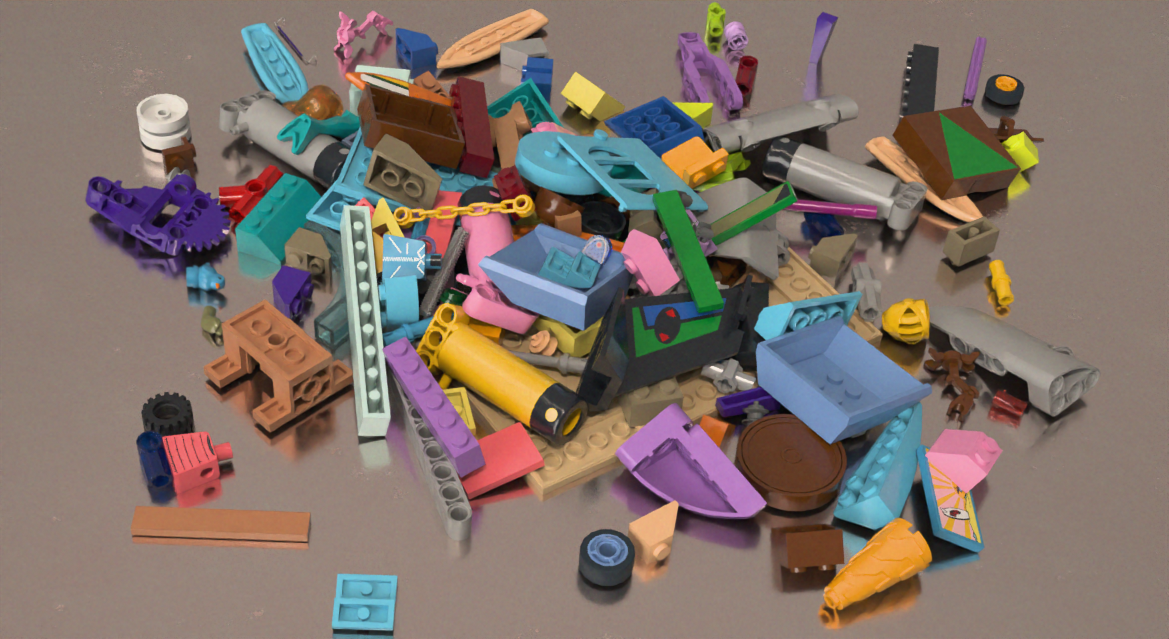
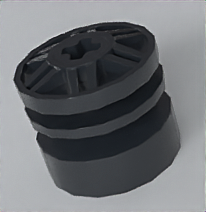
M589 201L580 205L585 208L581 215L582 232L620 241L625 229L626 219L619 209L611 204L600 201Z

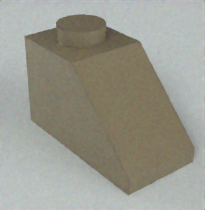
M853 233L822 238L817 246H812L809 252L808 259H811L810 267L817 273L836 280L854 254L858 235Z

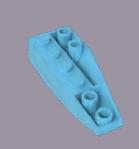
M920 401L891 419L852 476L846 481V486L842 495L838 498L837 506L833 512L837 518L874 530L886 526L887 523L895 518H899L911 490L918 464L916 449L920 447L922 433V404Z

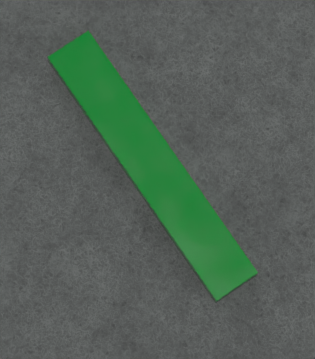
M672 190L653 194V203L697 312L703 313L723 309L724 301L678 191Z

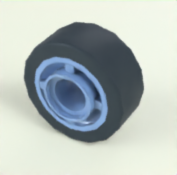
M600 529L591 532L583 539L579 553V568L584 577L592 583L601 586H614L630 577L635 560V548L630 538L612 529Z

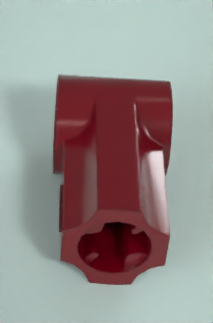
M743 56L739 60L735 82L742 93V97L752 93L756 80L758 60L753 56Z

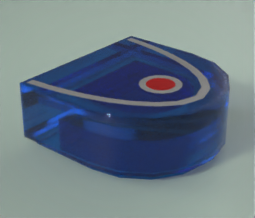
M594 235L587 240L581 252L600 265H605L612 252V243L604 235Z

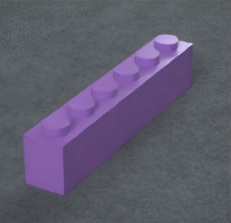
M407 337L382 348L391 373L459 476L463 477L485 465L479 443Z

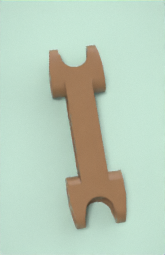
M520 101L513 104L510 112L503 117L492 118L489 115L493 148H498L502 169L515 165L519 141L524 134L530 132L533 128ZM523 177L529 191L537 194L540 186ZM493 178V187L498 189L495 179Z

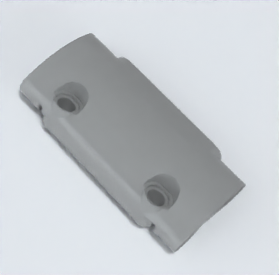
M832 94L702 128L705 144L710 150L713 149L714 152L721 148H724L727 153L737 151L739 148L742 152H748L760 146L761 141L817 126L820 132L827 131L839 123L856 119L859 111L856 102L842 94Z

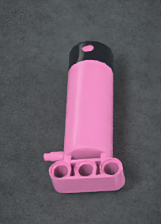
M487 185L475 186L461 195L458 207H468L472 203L481 202L497 204L503 200L499 190L495 187ZM483 206L473 207L475 212H484ZM496 211L482 216L459 215L461 227L470 234L467 240H465L466 243L464 245L469 275L458 274L456 276L458 282L472 288V291L462 303L463 310L475 319L516 333L525 334L540 314L513 304L478 266L479 262L486 255L491 256L514 242L509 213Z

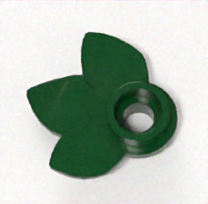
M446 288L444 293L440 295V300L443 304L450 303L462 306V303L467 298L466 294Z

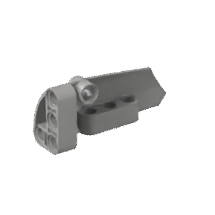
M959 306L929 307L930 325L949 334L950 343L955 351L970 355L972 352H980L975 363L997 375L1004 376L1006 373L1011 372L1026 380L1028 383L1029 401L1034 407L1051 416L1060 414L1092 389L1099 381L1100 370L1075 357L1070 347H1055L977 309Z

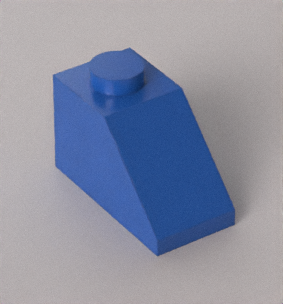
M402 28L395 29L396 48L412 69L436 64L438 47L427 34Z

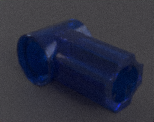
M804 212L806 223L810 226L815 225L823 238L844 235L845 230L834 215Z
M155 431L143 432L138 436L136 444L139 461L143 466L148 486L156 489L165 488L173 481V476L163 448L162 437Z

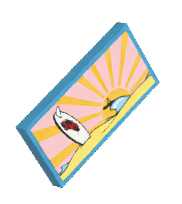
M921 445L916 449L933 535L979 553L985 547L972 491L970 490L967 493L962 491L925 456L930 447Z

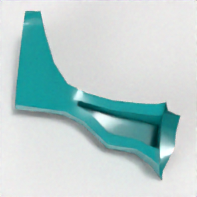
M348 110L342 116H335L327 120H317L304 113L280 130L277 139L282 142L293 140L291 151L293 154L299 155L318 134H328L344 139L359 130L360 121L358 116Z

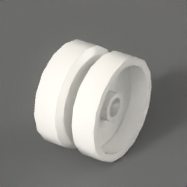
M156 94L145 98L137 106L140 138L146 146L152 149L163 150L182 145L181 137L186 136L187 140L190 139L191 127L188 104L183 98L172 94Z

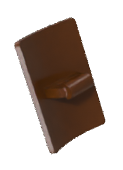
M1007 116L1000 118L999 128H989L1000 143L1021 132H1024L1032 143L1044 142V138H1033L1025 129H1014L1015 121Z

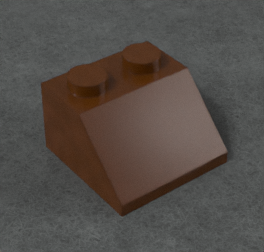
M826 523L771 528L780 565L790 568V572H807V567L818 566V570H834L835 565L845 564L843 531L841 528Z

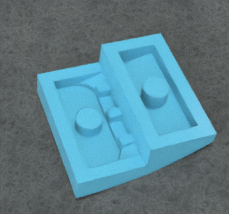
M552 246L538 275L566 286L591 288L601 262L581 251L573 258Z
M338 574L332 629L393 631L398 576Z

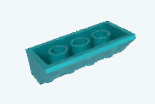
M285 173L235 228L237 250L281 265L286 260L284 244L299 227L311 230L316 222L306 219V215L320 200L321 196L306 179Z

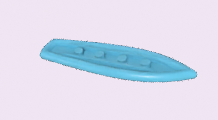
M258 23L243 28L241 30L243 40L255 69L266 88L274 93L276 99L289 109L301 115L307 114L310 99L309 87L304 73L292 54L268 24Z

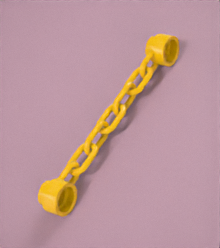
M520 195L515 199L504 200L497 204L481 202L472 203L468 207L450 205L426 211L424 209L399 207L395 210L393 216L400 228L407 229L414 222L434 217L437 219H452L457 215L482 216L496 211L502 213L516 212L520 217H529L535 210V204L529 196ZM521 202H526L523 207H519ZM513 203V209H507L505 204ZM483 206L484 212H475L473 207ZM451 209L452 215H443V212L440 210ZM418 212H419L418 215H419L421 218H415L414 213H418ZM403 213H405V216L402 219H399V217Z

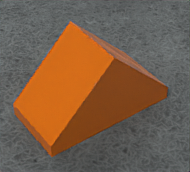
M704 414L699 424L721 451L736 426Z

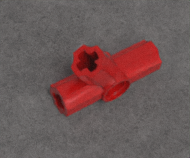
M269 165L257 179L249 180L245 185L219 187L220 205H225V208L232 207L229 210V216L237 224H240L284 175L278 167Z

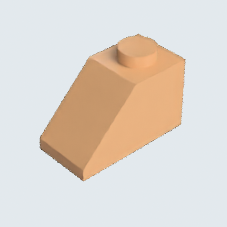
M676 500L629 523L628 538L633 543L635 552L647 565L656 560L664 559L671 552L679 505Z

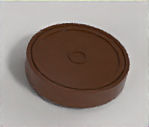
M792 414L770 415L748 425L739 437L734 466L767 502L768 506L787 511L811 510L823 506L832 500L841 488L847 465L845 449L840 441L829 444L797 416Z

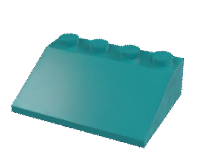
M531 78L487 106L488 116L500 118L510 112L513 104L520 101L533 128L542 122H553L563 127Z

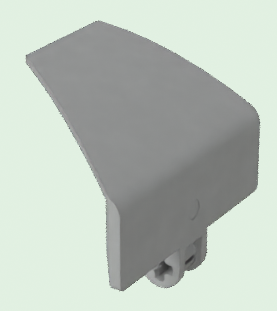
M738 178L698 193L707 203L708 210L703 212H697V210L690 211L699 222L711 224L767 192L748 178ZM775 213L721 244L716 245L718 249L708 255L741 259L761 274L775 280L779 277L778 266H783L790 260V253L788 251L789 239L776 229Z

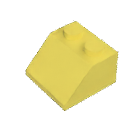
M577 72L573 74L561 92L567 98L566 103L574 109H577L579 106L582 109L580 113L589 120L594 117L602 121L623 111L625 108L623 104Z

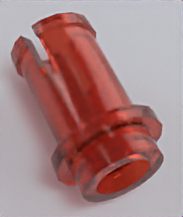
M998 389L992 401V404L996 405L995 408H1003L1021 417L1028 403L1007 394L1005 389L1004 391Z

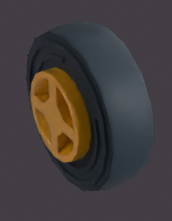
M997 74L988 79L985 93L991 100L997 103L1012 105L1022 99L1025 87L1019 79L1013 76Z

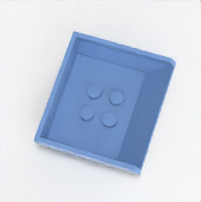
M542 223L538 224L533 231L491 256L486 255L478 264L513 304L583 331L604 316L619 287L624 289V298L626 297L634 275L626 269L623 263L625 258L622 253L607 247L603 262L591 288L566 286L538 275L552 246L573 258L576 257L579 251H583L584 254L599 262L602 261L605 251L604 246L597 248L596 243H590L591 241Z
M841 316L760 342L757 345L758 385L829 444L888 422L932 394V386L926 383L923 385L846 326Z

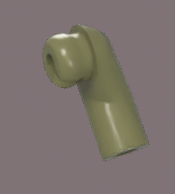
M209 305L205 306L201 319L202 329L211 334L223 335V322L215 317L216 308Z

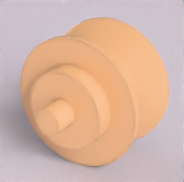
M543 330L532 336L529 349L532 353L551 356L555 354L558 341L555 337H550L548 331Z

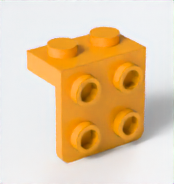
M694 137L664 153L661 160L693 189L725 171L729 154L724 148L713 153L700 137Z

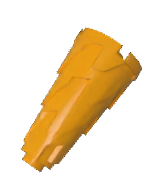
M895 518L891 520L867 542L863 549L849 560L848 564L825 587L823 597L827 605L832 609L843 610L853 603L864 600L876 592L880 593L899 581L906 580L929 567L932 555L922 534L919 531L912 534L908 528L913 525L905 519Z

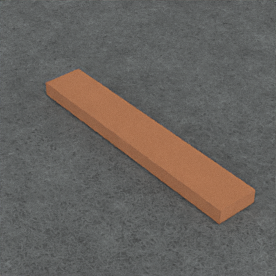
M136 506L131 524V534L308 541L311 513Z

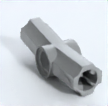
M859 263L856 267L852 268L851 272L853 281L852 292L860 291L863 294L858 303L859 316L865 322H874L877 318H881L882 314L880 301L881 280L875 278L873 269L868 266V263Z

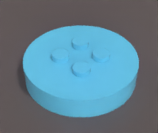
M542 131L527 134L520 139L515 157V165L520 174L532 183L555 192L573 195L594 194L605 189L557 140L558 135H575ZM605 150L589 151L591 156H610ZM598 164L611 176L613 164Z

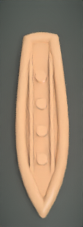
M528 9L485 26L463 37L449 47L439 59L437 68L461 67L488 59L500 53V43L524 40L546 26L549 20L539 11Z
M884 136L876 137L866 143V150L905 184L914 181L927 186L925 199L939 209L967 223L983 217L967 195L941 200L923 177L918 166L900 146Z

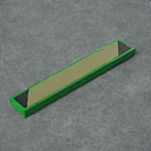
M787 181L711 223V230L714 233L711 240L714 244H721L797 202L798 200L791 183Z

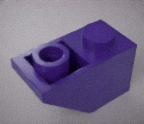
M283 265L272 280L273 298L278 309L283 315L293 321L295 316L301 313L307 298L310 299L313 294L314 284L311 282V273Z

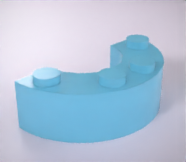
M416 275L384 278L381 285H378L381 327L384 328V331L396 330L405 323L409 325L419 322Z

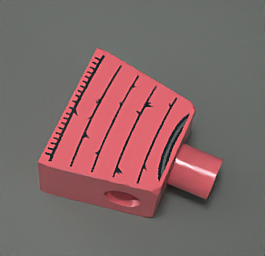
M206 431L162 437L165 458L177 494L218 479L220 476L218 462L233 458L230 443L226 442L213 446L210 435Z

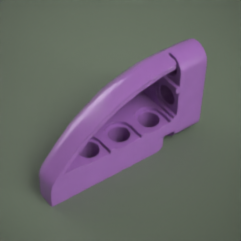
M673 403L665 408L624 442L615 452L619 460L644 487L668 503L676 500L679 508L689 512L714 518L750 519L767 506V502L697 423L693 424V421L677 403Z

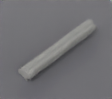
M458 227L455 230L449 243L450 245H448L443 256L444 258H442V269H437L438 271H436L433 281H431L432 284H430L426 292L427 294H425L426 297H424L422 305L419 307V315L424 316V318L431 317L430 315H433L434 307L439 302L440 294L445 289L446 281L450 278V273L453 271L452 268L457 263L456 260L459 258L460 250H463V245L466 243L465 240L470 235L462 227Z

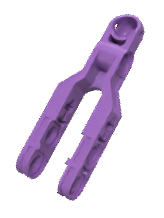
M679 33L678 46L684 62L682 82L692 102L710 103L707 88H704L701 83L699 72H703L712 76L729 111L741 110L743 107L742 93L726 62L709 52L699 33Z

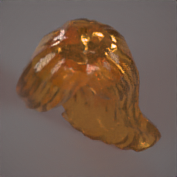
M316 85L310 88L301 99L287 101L282 104L283 107L297 116L305 113L317 120H327L335 116H341L344 109L340 96L326 85Z

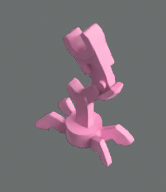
M340 11L339 18L342 21L341 27L337 30L338 45L333 50L337 52L344 47V57L349 59L353 52L350 43L354 41L355 37L358 36L365 39V32L372 25L379 32L387 35L385 27L387 24L393 25V21L375 11H371L367 14V20L360 27L354 28L357 25V21L354 19L350 20L346 14Z

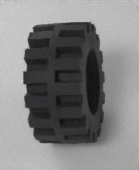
M164 392L162 396L160 393L156 394L155 399L150 397L147 400L148 404L144 403L141 414L144 430L148 437L152 436L153 440L158 441L161 439V442H163L162 437L191 432V428L194 425L191 402L186 400L184 395L179 397V393L174 392L173 395H170L169 392ZM165 415H176L175 417L167 420L159 419Z

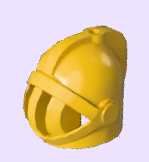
M907 298L892 304L882 313L883 330L887 331L895 340L913 345L923 339H929L930 310L927 300Z

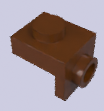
M186 136L181 137L182 145L162 150L164 169L167 174L175 167H178L180 170L194 167L193 158L196 157V150L193 143L189 144Z

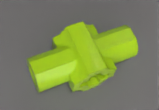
M716 2L708 6L705 28L710 31L712 36L718 37L723 34L726 10L721 8L720 4Z

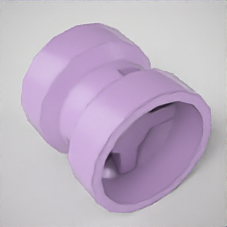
M735 21L726 25L724 33L729 47L732 50L745 48L748 44V37L743 24Z

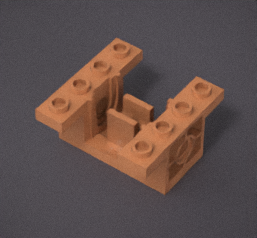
M267 300L257 303L222 323L225 355L203 366L204 374L219 388H222L244 374L252 373L255 366L260 363V369L273 380L274 398L255 408L252 412L253 418L269 432L274 431L354 382L353 371L339 359L333 362V357L327 350Z

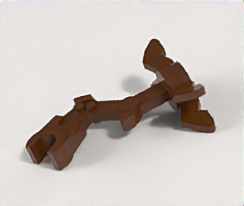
M929 348L928 353L933 359L926 360L924 366L933 371L942 366L943 369L949 371V375L945 380V386L952 384L962 394L951 401L947 413L950 415L953 410H958L961 412L959 420L964 421L974 404L973 398L978 399L980 393L974 386H968L960 378L958 370L961 368L966 373L972 372L975 368V365L972 363L979 357L980 352H972L970 355L961 354L954 350L937 353L935 349Z

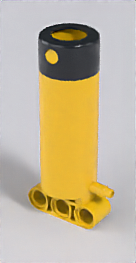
M450 303L440 305L416 352L433 376L444 372L438 383L442 390L448 389L452 379H455L556 445L565 444L576 435L587 416L588 402L584 397L467 325L469 315L463 310L462 306ZM454 312V319L451 321V315ZM442 335V342L439 343L440 336ZM430 358V365H429V367H428V366H427V362H428V359Z

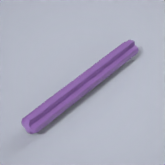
M980 36L975 41L964 91V98L971 101L975 99L987 43V39Z

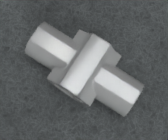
M731 358L726 361L722 360L721 364L714 362L705 365L701 371V375L714 379L713 384L716 385L717 390L725 394L734 392L735 388L741 391L750 390L756 379L743 373V368L739 365V362Z

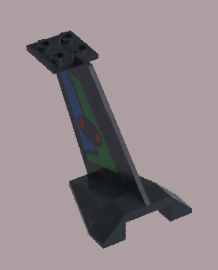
M748 274L740 287L719 289L724 301L723 309L703 313L697 312L690 292L625 299L624 289L619 287L603 316L576 389V393L584 397L588 402L587 412L607 410L614 397L737 355L744 334L743 331L738 330L739 320L744 321L749 309L745 304L750 300L754 290L751 287L753 276Z

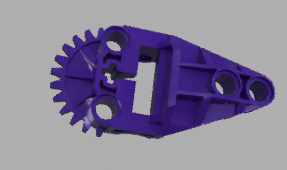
M177 174L163 189L148 186L124 189L121 187L122 181L116 180L113 183L100 176L89 180L85 197L88 206L131 235L170 255H179L183 253L185 245L190 252L192 246H195L198 252H201L202 245L210 250L212 244L218 246L220 240H225V234L229 233L230 228L227 227L231 223V220H228L229 212H223L226 206L217 205L219 199H211L210 192L205 194L197 189L196 182L186 174ZM174 204L180 208L173 216V219L165 224L164 227L157 228L152 225L154 220L168 205Z

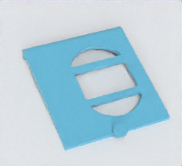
M595 129L594 137L558 135L557 140L620 203V212H625L626 210H656L652 200L653 194H641L624 187L657 188L659 190L658 193L672 190L683 191L691 196L693 200L691 206L686 207L687 210H697V212L708 210L707 203L638 138L608 137V134L600 129ZM605 150L622 157L591 156L589 151ZM598 164L634 165L649 180L613 179Z

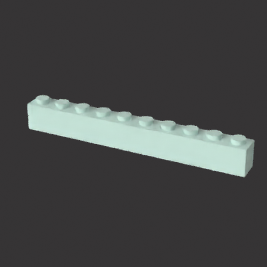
M344 205L340 232L358 436H386L391 416L385 356L382 351L384 347L369 206Z

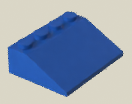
M664 96L604 121L605 125L619 138H638L660 158H662L664 153L694 137H700L705 143L701 125Z

